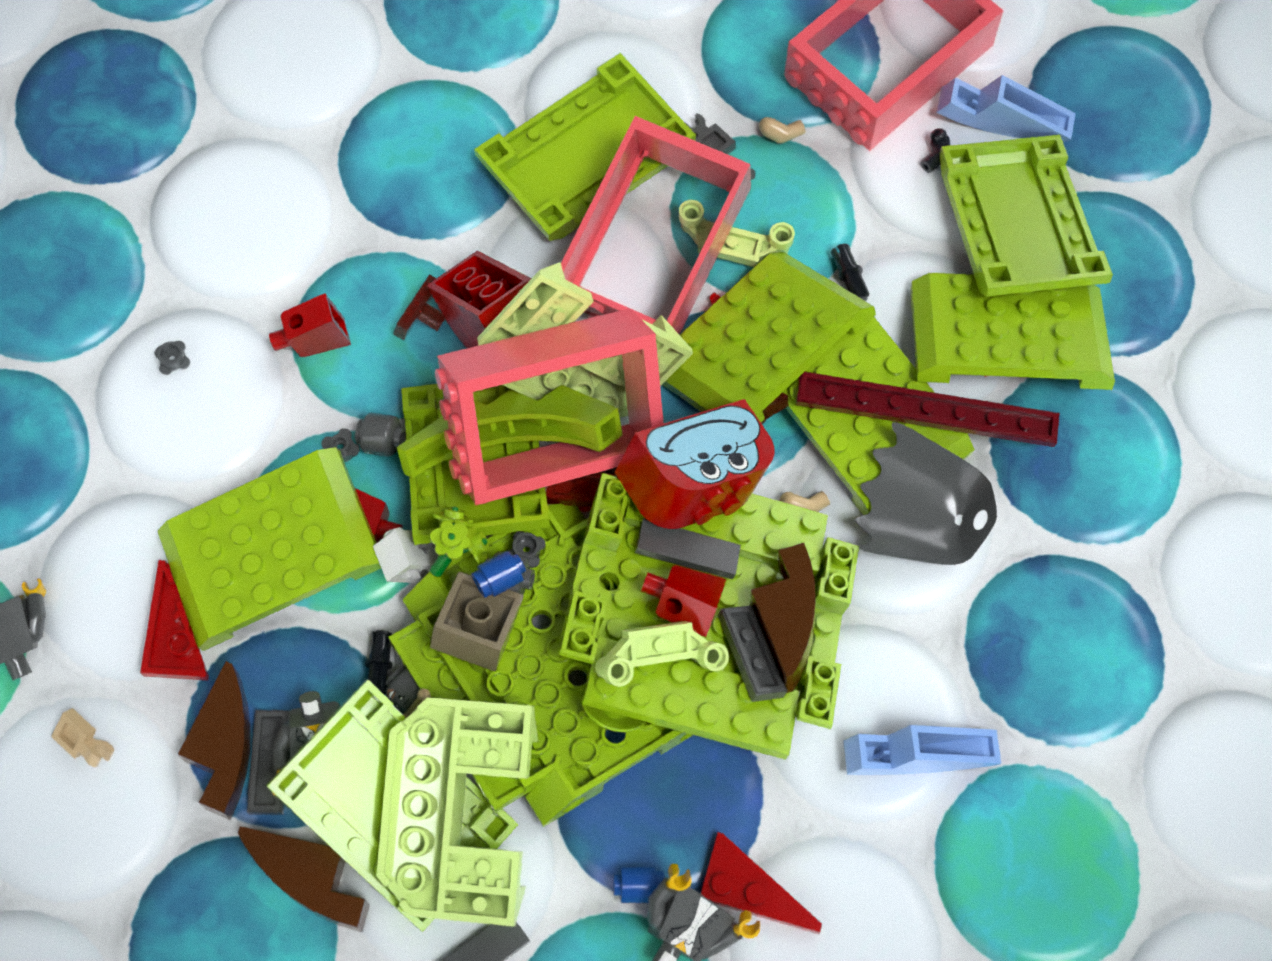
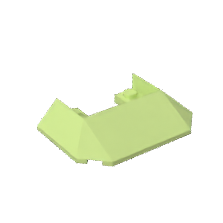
M561 262L543 268L533 276L477 337L478 345L575 322L594 302L592 294L565 280ZM662 315L653 324L644 321L656 334L660 386L693 354L692 348ZM622 354L503 384L535 400H540L558 386L564 385L617 407L619 417L628 416Z
M426 698L417 706L413 713L390 730L376 876L394 894L407 916L504 926L516 925L526 886L520 885L523 851L460 846L466 774L529 778L532 742H538L534 706Z

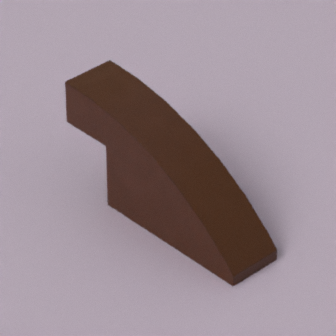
M804 543L778 550V566L783 580L751 590V605L784 681L787 693L794 691L807 664L815 627V581L811 561Z
M226 661L178 755L184 762L213 774L199 803L206 810L231 820L240 800L247 776L251 746V725L248 703L241 678L233 664Z
M242 826L239 827L238 834L254 861L272 882L290 898L316 916L338 926L363 932L370 904L366 899L337 893L345 861L330 846Z

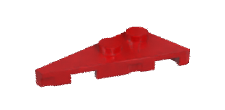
M159 560L140 673L143 677L208 681L209 675L169 563L165 560Z
M717 833L701 891L702 896L716 905L740 912L747 910L757 917L820 934L822 923L728 837L723 833Z

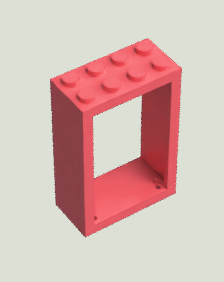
M839 0L789 41L784 76L792 87L798 88L807 96L812 105L819 106L827 113L835 125L843 127L857 144L863 145L871 151L940 92L944 85L961 74L993 46L1004 10L991 0H923L959 30L960 33L876 103L821 56L820 53L884 0Z
M635 116L561 262L565 280L582 288L580 285L644 157H649L729 192V195L667 319V322L680 335L751 189V164ZM585 289L592 294L594 301L584 311V313L589 314V318L629 309L624 305ZM631 309L642 320L650 324L656 321V319Z
M630 308L437 356L439 369H435V378L439 389L443 390L444 399L440 400L439 404L444 420H447L449 429L444 431V437L449 450H452L453 459L449 460L450 472L454 480H459L462 493L464 495L468 494L475 505L616 468L635 432L664 424L656 334ZM622 354L629 424L621 426L623 436L601 452L580 445L559 442L483 462L473 392Z

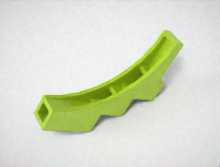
M564 385L558 386L540 400H535L512 389L488 405L474 400L481 448L509 442L557 441L580 445L601 452L623 436L617 407ZM440 408L437 409L439 419L397 446L403 473L411 478L453 457L452 450L448 449L444 437V431L449 430L448 422L444 420Z

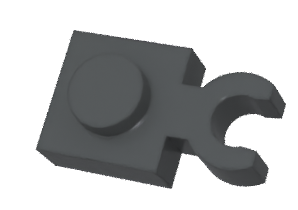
M698 113L694 115L697 127H690L686 123L696 134L697 142L725 154H729L736 149V141L716 123L708 128L702 115Z

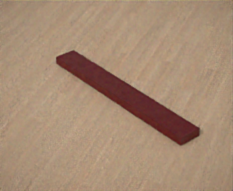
M804 372L799 376L795 404L797 406L1055 447L1057 444L1060 413L811 372Z

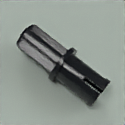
M848 244L837 245L840 253L837 252L836 248H833L831 256L834 258L839 269L838 277L840 281L845 283L849 292L864 301L868 300L870 292L861 275L863 272L862 267L857 265Z
M376 630V632L373 631L371 633L369 659L365 661V666L369 668L368 680L385 695L387 671L393 665L390 661L392 645L388 637L393 634L384 630Z

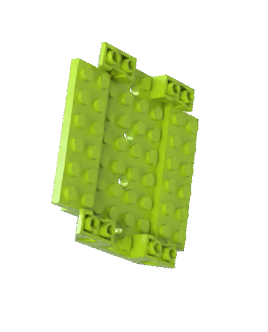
M602 473L587 521L559 640V655L589 663L582 705L784 760L790 755L795 718L798 721L831 729L842 664L835 662L842 615L851 604L859 546L827 537L824 543L828 519L827 514L753 493L748 501L733 514L727 516L720 514L702 525L694 523L681 528L741 545L736 575L733 579L721 577L727 580L707 637H703L707 641L720 643L727 648L729 653L728 663L720 671L705 669L699 663L693 661L692 658L633 667L634 674L631 681L625 686L618 687L607 683L603 677L596 673V663L601 657L606 656L621 640L622 630L672 623L655 613L660 599L641 592L648 572L667 579L672 566L677 564L635 553L640 524L645 517L639 512L618 477ZM804 543L812 565L816 602L813 643L808 661L794 691L786 693L784 698L752 702L719 621L718 614L724 608L751 606L752 589L783 580L778 566V550ZM603 578L611 579L615 582L617 589L613 591L605 590L600 585L599 580Z
M575 502L548 505L550 527L523 531L525 533H532L536 537H542L545 540V548L540 551L539 565L535 568H530L535 570L534 584L531 590L526 589L523 594L524 597L496 672L430 648L434 625L458 572L472 576L471 573L477 571V566L481 565L476 562L474 555L470 551L462 554L459 559L452 560L441 577H436L429 571L402 599L415 622L388 637L389 642L418 688L428 689L431 693L430 698L534 706L538 742H532L529 778L471 775L495 813L526 795L525 799L543 827L602 792L605 783L655 752L659 751L662 755L693 736L692 734L646 722L637 730L624 732L625 738L622 742L611 743L605 737V732L608 729L595 723L583 708L582 693L586 683L576 686L568 680V676L572 671L581 670L587 675L589 663L559 655L561 630L588 518L585 519ZM516 532L495 534L487 538L489 544L488 558L492 559L497 552H505L512 549L513 535ZM525 547L523 549L524 552H528L530 550L528 547ZM608 578L599 580L600 585L605 590L613 591L617 589L613 580ZM543 614L548 616L552 623L546 629H537L532 624L533 618Z

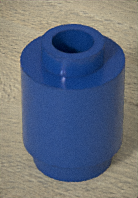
M506 550L477 566L478 570L471 573L484 598L490 595L495 597L523 582L522 574L526 572V568L517 553L511 555Z
M620 867V874H613V896H620V903H648L649 895L664 879V872L655 871V867Z

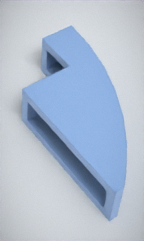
M1003 75L981 90L955 77L941 88L937 113L949 119L994 134L1014 138L1060 135L1062 141H1069L1071 139L1076 114Z
M910 725L889 735L857 734L844 740L847 775L920 774L1002 764L997 730Z

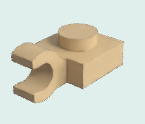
M73 708L63 712L51 736L74 759L82 755L85 761L94 768L98 766L102 757L109 761L115 751L108 742L93 738L96 729Z

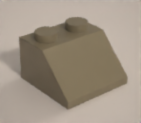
M458 572L434 625L430 648L496 672L524 595L506 590L495 597L490 595L484 598L475 585L472 576Z

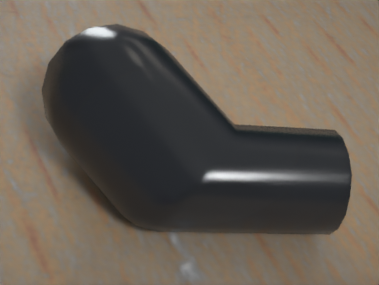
M937 128L930 134L931 154L921 161V166L927 173H931L940 166L941 146L951 145L950 137L947 135L946 130L942 128Z

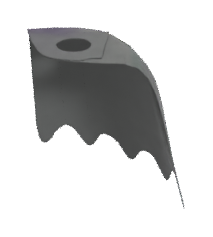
M893 422L892 429L896 433L897 444L893 447L873 450V455L881 466V473L876 479L861 484L862 491L871 503V511L869 514L855 518V522L869 533L872 539L869 543L860 545L859 548L863 551L933 564L956 565L966 562L974 556L996 523L997 506L991 482L981 471L959 456L915 430L898 422ZM985 510L988 515L987 522L982 529L976 530L973 524L975 516L978 512ZM957 515H963L960 526L955 524V517Z

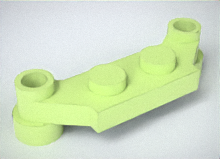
M686 200L679 207V221L681 222L682 230L688 233L698 245V253H700L714 222L706 221L703 218L704 208L700 202ZM779 222L771 227L769 235H762L732 227L717 258L755 267L770 253L785 252L787 254L794 242V228L788 223Z
M682 621L622 630L621 640L606 656L601 657L597 661L595 669L596 673L603 677L607 683L622 687L627 685L633 678V667L692 658L693 661L699 663L705 669L720 671L727 665L729 653L724 645L707 641L693 631L691 622Z

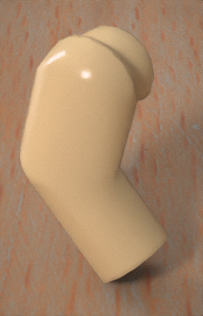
M765 117L759 123V129L762 134L779 144L806 133L805 126L801 120L785 125L776 119Z
M823 491L818 492L809 499L792 492H785L779 499L781 502L817 512L830 505V501Z

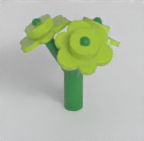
M454 506L452 508L446 507L444 512L433 513V518L444 521L440 528L434 529L430 534V541L436 545L435 552L439 555L430 568V572L434 576L441 577L452 560L459 559L462 554L469 551L474 555L478 564L484 563V560L488 558L487 551H489L487 538L482 532L478 533L476 527L467 528L465 526L473 523V519L467 518L464 510Z

